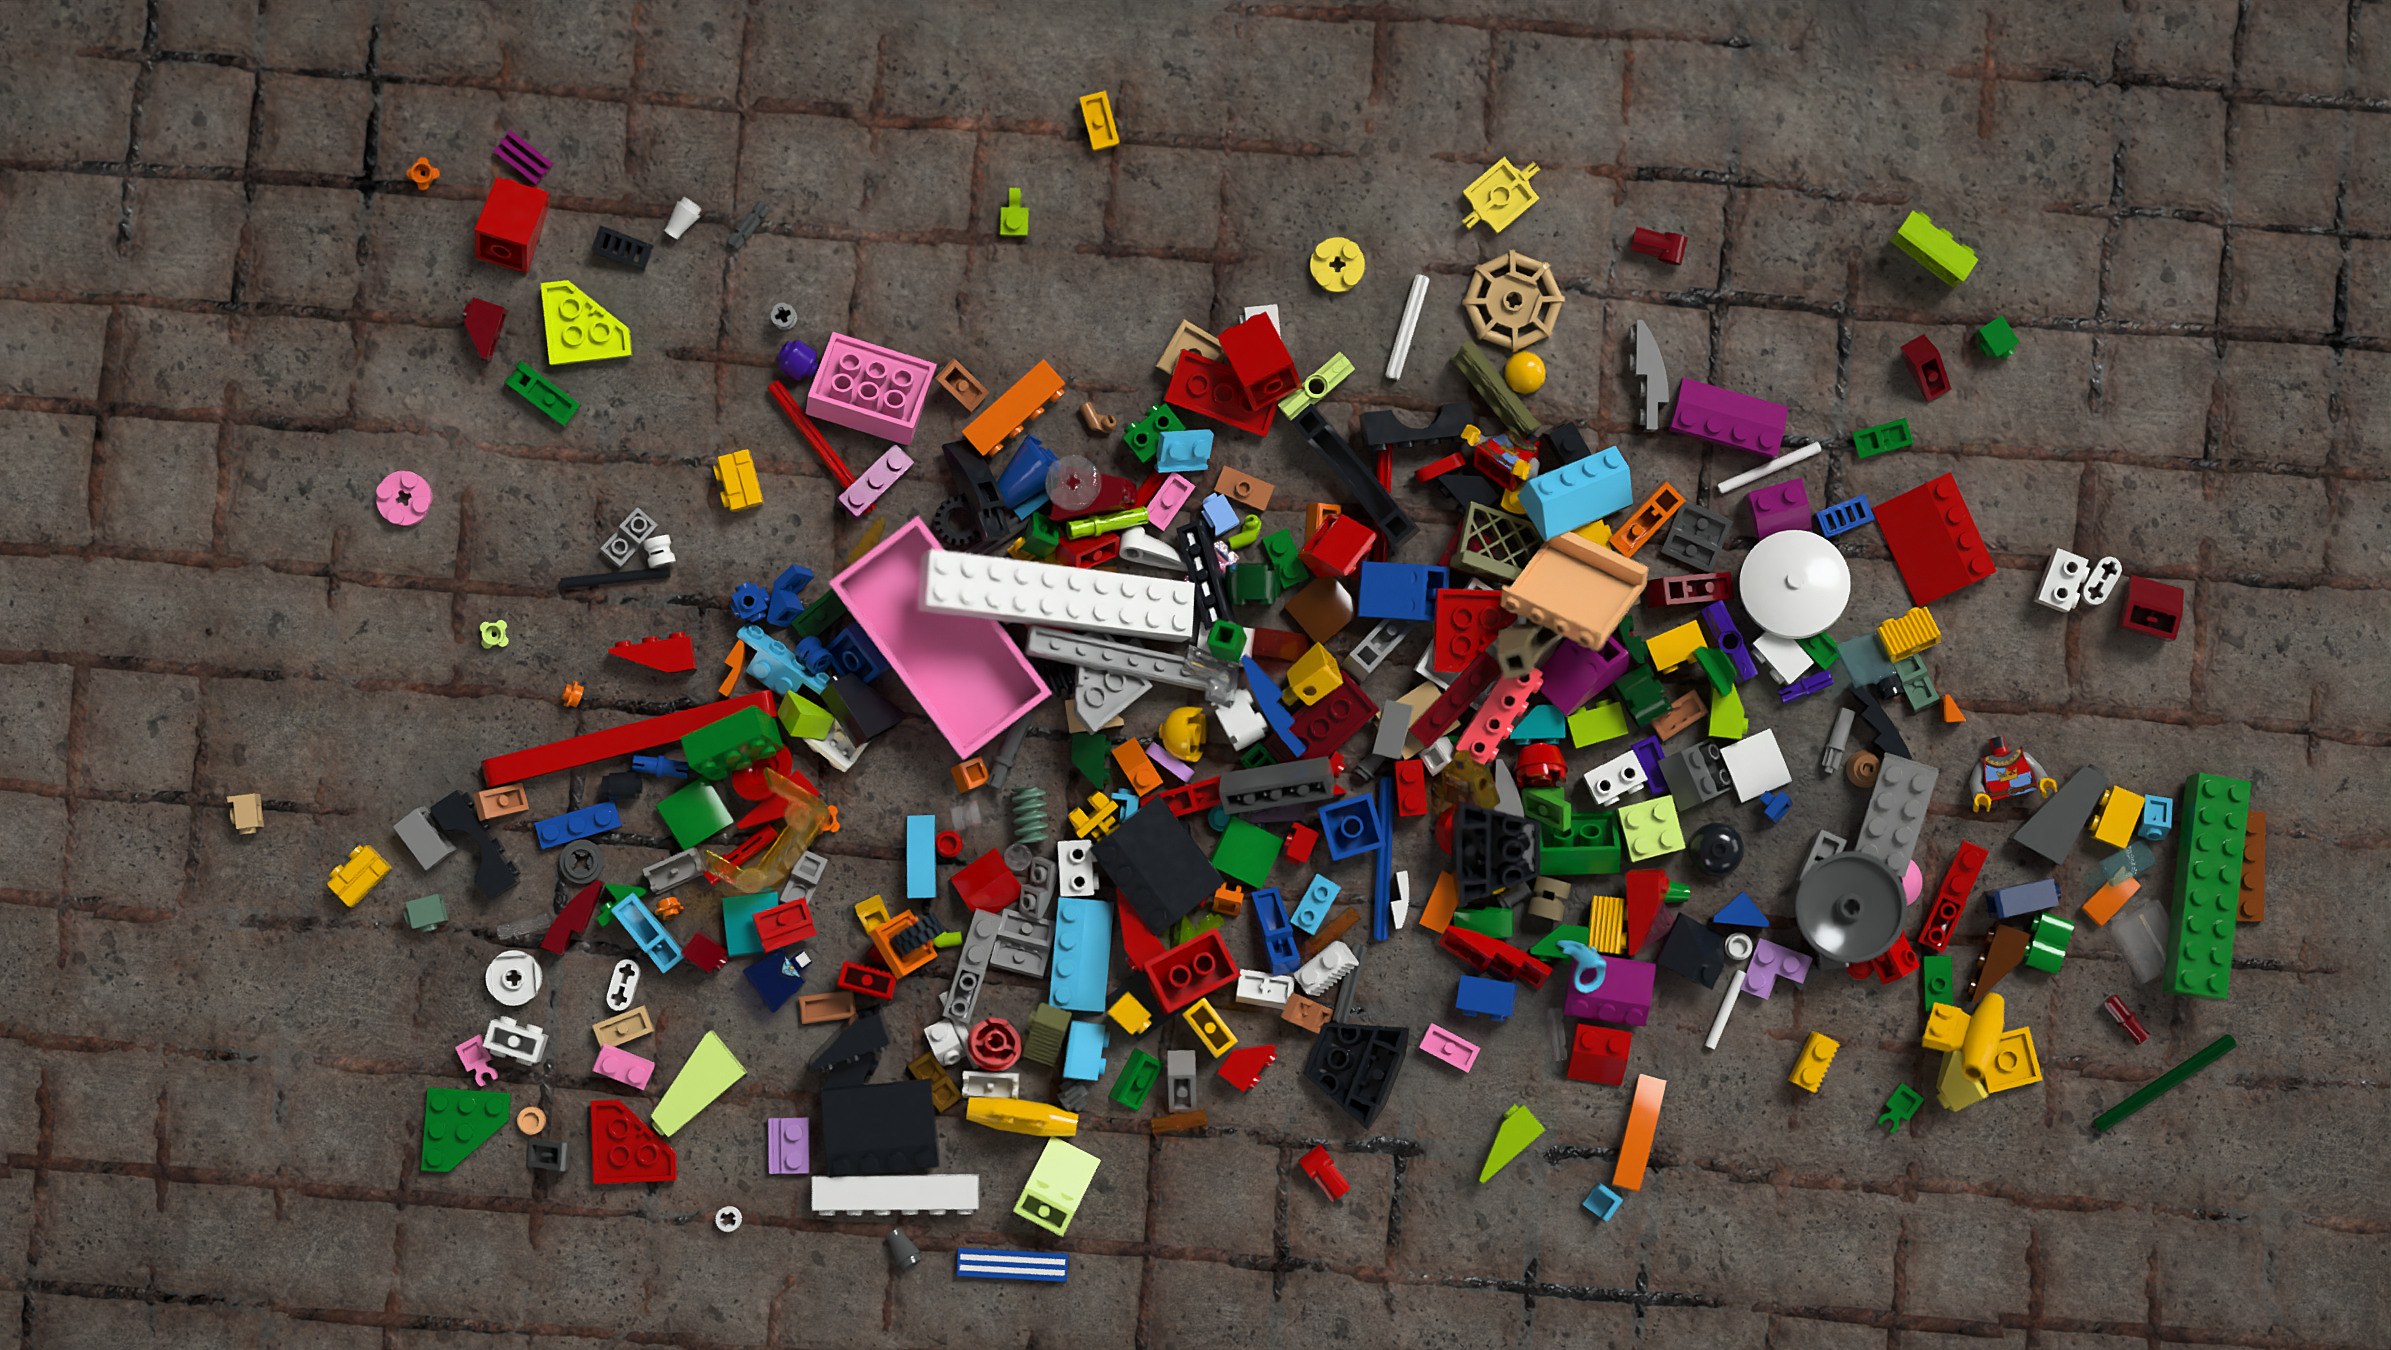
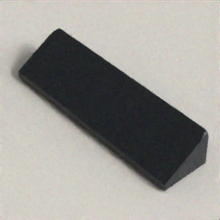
M1199 519L1176 528L1191 582L1195 583L1194 593L1205 630H1212L1216 619L1236 624L1230 599L1226 597V584L1208 523Z

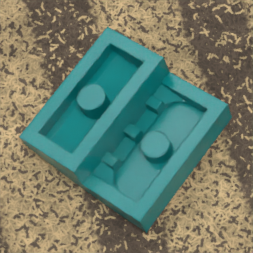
M777 892L723 898L729 957L764 953L751 915L779 906ZM784 946L768 952L783 951Z

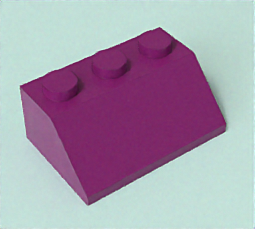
M1601 956L1606 962L1604 980L1597 989L1586 993L1576 988L1573 982L1574 973L1579 962L1572 957L1564 993L1563 1014L1641 1027L1646 1026L1656 964ZM1588 967L1581 972L1579 976L1581 984L1587 985L1593 982L1597 975L1596 967Z

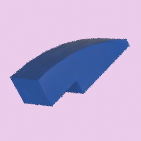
M1278 887L1251 892L1258 928L1273 977L1298 971L1300 969V957L1292 937L1293 930Z

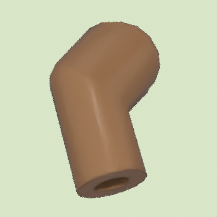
M1091 401L1079 407L1091 430L1109 433L1116 427L1117 421L1115 417L1097 414Z

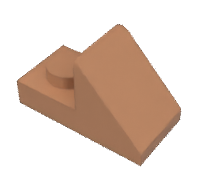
M954 358L935 377L938 383L971 413L990 393Z
M522 783L473 794L480 821L486 819L493 820L529 809Z

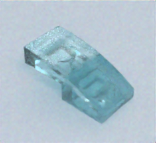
M2144 838L2128 845L2126 849H2121L2119 852L2099 861L2110 886H2115L2157 863Z

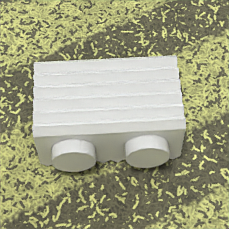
M1334 941L1296 971L1294 977L1307 994L1320 996V992L1324 993L1325 989L1333 986V982L1337 983V979L1346 976V972L1350 973V969L1354 970V966H1358L1359 962L1345 943Z

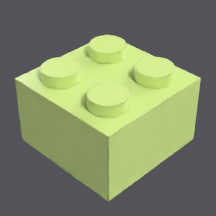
M1672 795L1615 809L1629 862L1686 848Z

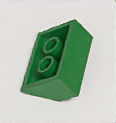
M1616 811L1571 812V828L1564 832L1540 822V875L1619 873L1621 848Z

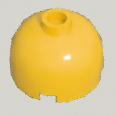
M1177 708L1160 725L1159 737L1163 739L1165 749L1179 760L1196 762L1203 754V752L1198 751L1200 743L1206 744L1207 717L1206 714H1200L1203 710L1202 708Z

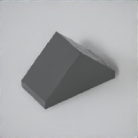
M529 1139L527 1166L557 1171L570 1169L572 1141Z

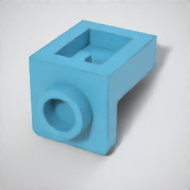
M1118 788V793L1111 794L1112 799L1127 800V806H1121L1120 822L1138 810L1140 796H1134L1135 790Z
M2145 794L2144 798L2146 799L2142 807V821L2138 829V836L2154 841L2164 840L2171 829L2173 799Z

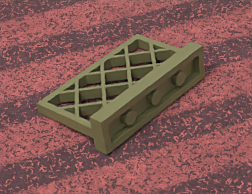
M1469 340L1463 343L1459 351L1450 359L1506 429L1514 431L1522 438H1526L1541 425L1473 341L1469 342Z
M1471 501L1467 504L1457 554L1452 556L1450 566L1511 587L1524 570L1518 568L1513 557L1522 552L1527 563H1529L1532 556L1528 548L1537 544L1540 549L1543 545L1542 536L1540 537L1534 523ZM1474 511L1482 513L1487 524L1477 528L1473 520ZM1499 520L1505 521L1511 531L1503 537L1495 525ZM1487 527L1490 528L1496 541L1488 546L1480 531ZM1523 528L1530 530L1534 541L1525 545L1518 532ZM1513 535L1520 549L1511 554L1504 540ZM1472 536H1475L1481 547V550L1476 553L1466 550L1468 539ZM1497 544L1505 556L1500 561L1495 560L1489 550Z

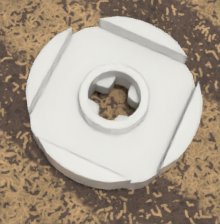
M513 950L501 953L489 965L486 972V985L489 992L505 1005L516 1006L527 1003L537 996L542 984V971L533 956L523 951ZM512 970H516L517 974L521 975V980L517 982V986H513L512 981H507V976L512 974Z

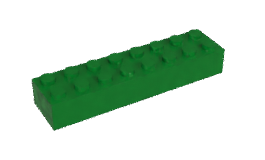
M2200 772L2186 777L2162 993L2212 1002L2227 999L2251 782Z

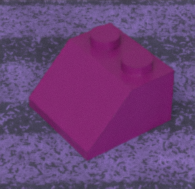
M1802 478L1751 491L1745 495L1758 543L1772 534L1787 530H1802L1813 533L1810 507Z

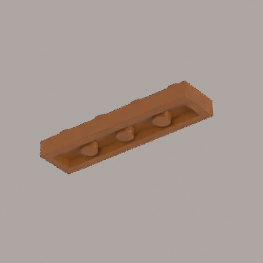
M2248 811L2236 921L2264 922L2266 812Z

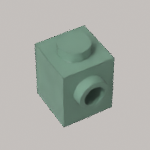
M435 894L406 902L407 908L404 909L406 923L408 925L411 924L412 929L420 928L421 933L437 929V923L449 921L443 894Z

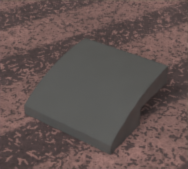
M1686 500L1676 513L1661 552L1712 573L1733 520Z

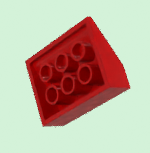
M1951 472L1871 508L1916 607L1925 605L1997 572Z

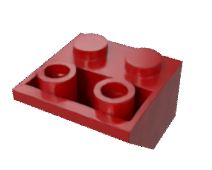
M1344 514L1328 515L1297 556L1317 577L1347 576L1356 569V563L1361 556L1371 550L1372 542L1378 535Z

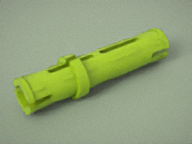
M1144 506L1103 516L1094 514L1084 520L1067 522L1066 532L1070 540L1090 535L1097 537L1107 531L1147 524L1149 515Z

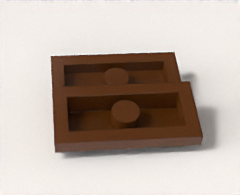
M1335 576L1317 577L1284 605L1315 643L1319 642L1321 645L1346 626L1358 613V602Z

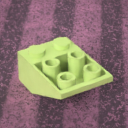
M1051 1136L1013 1211L1063 1236L1101 1160L1055 1136Z

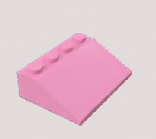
M833 332L808 394L806 414L910 446L937 364Z

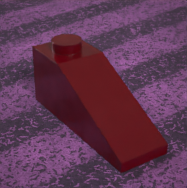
M1731 572L1662 577L1648 580L1645 586L1648 608L1734 599Z

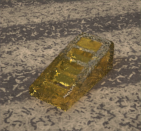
M878 517L847 557V560L852 564L878 546L887 522L883 517Z

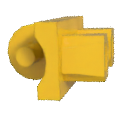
M1096 790L1087 798L1095 808L1091 814L1086 816L1079 807L1068 814V818L1074 826L1073 830L1081 839L1095 826L1099 825L1091 832L1097 838L1103 832L1109 831V827L1116 822L1112 815L1104 822L1102 821L1118 805L1111 797L1107 798L1099 790Z

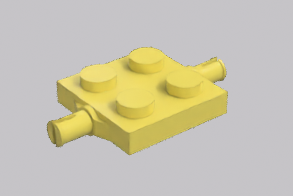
M1503 157L1467 187L1462 194L1472 204L1474 211L1462 220L1463 224L1468 223L1466 227L1470 229L1479 220L1488 223L1495 233L1498 234L1536 203L1539 197L1531 189L1528 181L1540 171L1536 163L1532 161L1530 165L1520 171Z

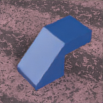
M792 564L774 581L767 617L770 624L787 628L795 618L805 611L797 593L814 578L810 568Z

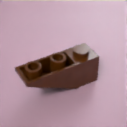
M1994 923L1993 928L1989 927L1984 938V942L1987 945L1984 953H1980L1976 960L1975 968L1978 971L1975 979L1971 978L1968 983L1966 994L1969 997L1967 1001L1976 1003L2022 960L2030 934L2000 923Z

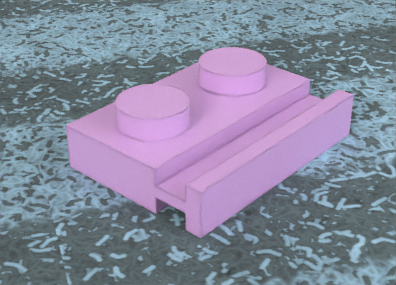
M809 1117L768 1118L769 1174L810 1173Z

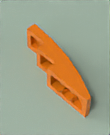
M1639 1074L1633 1101L1629 1109L1625 1132L1621 1140L1612 1186L1639 1192L1666 1085L1665 1080Z

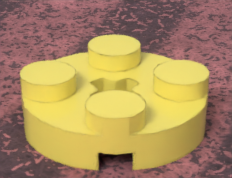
M1341 237L1329 238L1318 244L1310 261V271L1314 280L1323 289L1333 293H1342L1353 288L1363 276L1365 268L1364 256L1358 245ZM1335 258H1340L1341 262H1345V267H1342L1340 272H1335V269L1329 265V263L1334 262Z

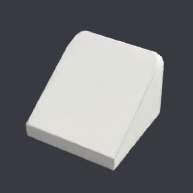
M1447 736L1437 739L1429 749L1424 748L1418 753L1432 776L1455 762L1454 759H1460L1459 754Z

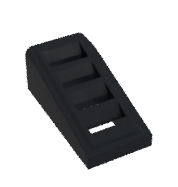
M600 225L591 251L596 255L645 271L654 245ZM606 236H610L607 249H602ZM617 239H619L621 244L617 254H614L613 250ZM628 243H630L632 247L628 258H625L623 256ZM641 247L643 248L639 261L635 262L633 260L637 249Z

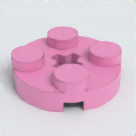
M398 471L388 475L379 484L376 491V503L382 516L390 522L402 526H411L422 521L428 514L433 499L431 488L426 480L410 471ZM402 491L405 494H411L407 506L397 501L400 497L399 493Z

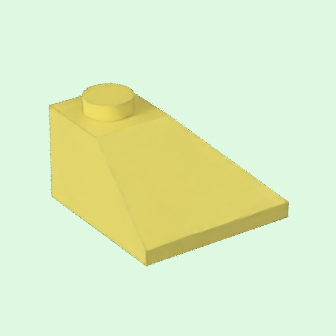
M1944 1051L1936 1085L1939 1094L1936 1096L1943 1108L1947 1109L1949 1107L1951 1111L1956 1112L1987 1097L1988 1094L1979 1081L1972 1082L1963 1077L1961 1051Z

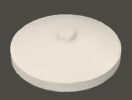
M1787 530L1766 537L1750 551L1741 569L1739 581L1740 596L1750 618L1763 630L1782 638L1803 639L1822 633L1839 619L1849 598L1850 574L1843 556L1828 540L1807 531Z

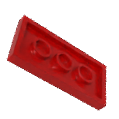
M1181 349L1163 401L1264 438L1267 437L1279 402L1277 400L1253 412L1231 366L1185 349Z

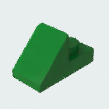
M605 883L604 885L616 898L617 902L614 903L611 900L599 909L601 915L596 919L603 927H607L617 919L611 909L631 893L642 899L649 891L643 887Z

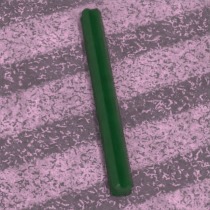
M2226 1034L2100 1115L2093 1121L2096 1129L2101 1133L2107 1131L2237 1046L2235 1039L2230 1034Z

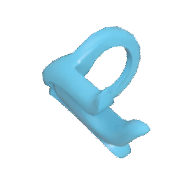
M1557 941V945L1564 947L1563 953L1572 955L1579 962L1573 977L1575 987L1581 992L1586 993L1597 989L1604 980L1606 962L1597 953V949L1593 946L1589 949L1582 943L1575 941ZM1596 967L1597 975L1593 982L1587 985L1581 984L1579 981L1581 972L1585 968Z

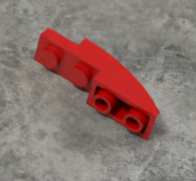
M1962 839L1932 901L1918 942L1944 952L1967 904L1966 899L1989 853L1987 849Z

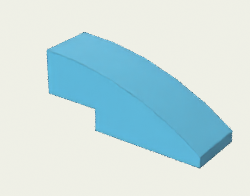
M935 815L907 816L908 898L936 897Z
M631 893L611 909L663 974L685 957L681 954L682 948L634 893Z

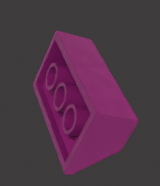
M1682 378L1668 430L1773 460L1778 456L1785 430L1788 407Z

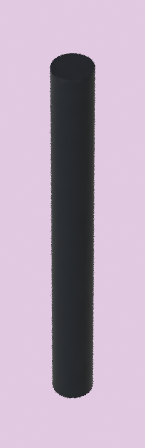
M670 567L565 577L560 578L561 588L565 589L671 578Z

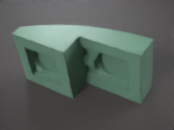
M1918 653L1892 664L1896 675L1903 683L1902 689L1914 713L1940 702V698L1928 677V671Z

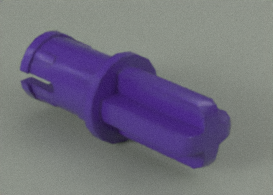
M1825 670L1805 679L1800 677V681L1779 688L1778 692L1783 704L1786 705L1806 695L1809 698L1811 693L1831 686L1833 679L1830 672Z

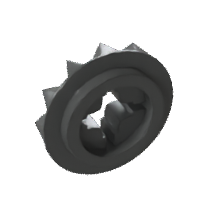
M573 841L561 853V870L572 882L580 884L591 882L603 870L604 856L600 848L591 841ZM575 852L582 857L591 853L587 860L590 871L583 866L575 870L573 869L578 863Z

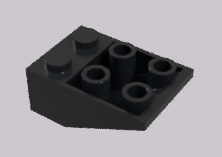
M879 1003L856 1011L811 1055V1072L817 1069L819 1073L831 1070L835 1067V1063L845 1061L846 1064L857 1061L861 1058V1054L871 1052L873 1055L887 1049L886 1046L890 1045L891 1032L881 1004Z

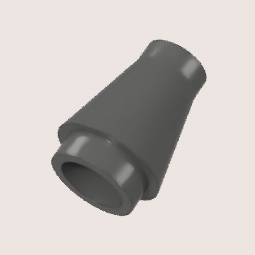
M900 1228L886 1235L896 1264L901 1266L903 1271L915 1266L922 1260L919 1255L921 1251L908 1239Z

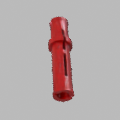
M768 823L732 852L723 854V859L707 871H704L703 874L714 887L716 883L732 871L734 873L737 872L741 864L778 838L779 835Z

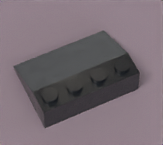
M1159 794L1096 839L1089 848L1155 936L1178 921L1225 883L1223 877Z
M931 1078L820 1089L829 1178L939 1167L940 1149Z

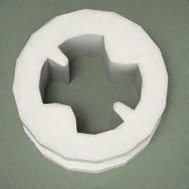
M732 1206L722 1208L716 1215L717 1226L725 1232L737 1229L742 1222L741 1212ZM732 1212L735 1215L733 1220H736L734 1225L730 1223L725 1226L722 1223L725 1220L722 1218L723 1213L729 1214Z

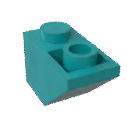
M1537 705L1512 730L1508 740H1515V745H1532L1531 739H1542V743L1559 744V739L1565 738V715L1555 705Z

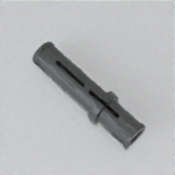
M1026 712L1013 722L999 755H996L994 758L996 762L986 784L1002 790L1010 769L1014 768L1016 764L1014 760L1035 717L1034 714Z

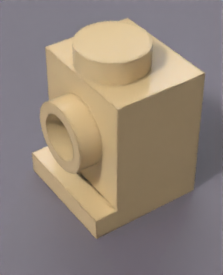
M260 794L227 797L228 802L234 804V808L230 809L232 824H236V829H239L240 835L256 833V828L264 827Z

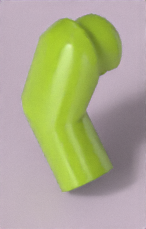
M1250 514L1246 516L1242 532L1228 538L1232 551L1256 542L1261 530V521L1256 515Z

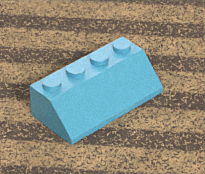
M1613 446L1528 480L1517 497L1543 540L1547 541L1632 506L1630 469L1617 447Z
M1059 897L1049 1000L1051 1007L1105 1012L1114 902Z

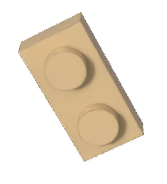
M645 1005L592 1025L600 1047H602L603 1043L614 1047L655 1031Z

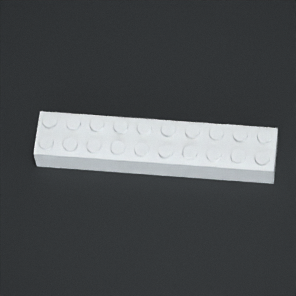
M929 550L921 556L918 611L1182 643L1192 637L1195 583Z

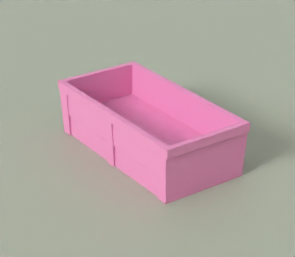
M917 516L829 583L964 760L1049 696L1051 691L997 620L918 611L921 556L929 550L944 551V549L919 516Z

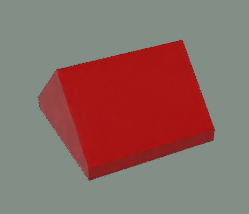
M996 847L950 878L973 914L976 908L996 914L1021 895V884Z

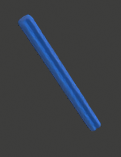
M1392 777L1380 778L1378 819L1386 846L1377 848L1373 938L1374 940L1382 941L1388 939L1395 786V780Z

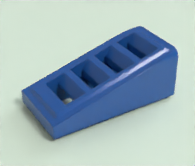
M1865 494L1813 514L1824 539L1875 519ZM1858 502H1860L1865 515L1861 519L1855 506ZM1848 506L1855 519L1854 522H1850L1845 508ZM1838 510H1840L1845 522L1844 526L1840 525L1836 515ZM1826 515H1831L1836 529L1831 530Z

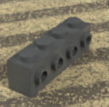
M1328 756L1221 773L1219 794L1225 815L1333 798L1334 775Z

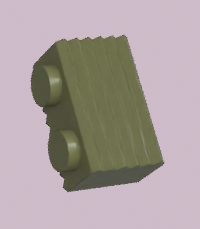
M1044 1002L1040 1003L1037 1012L1032 1010L1026 1026L1031 1027V1030H1025L1020 1044L1025 1046L1022 1056L1054 1066L1072 1014L1065 1010H1060V1008L1051 1007L1049 1004L1045 1005Z

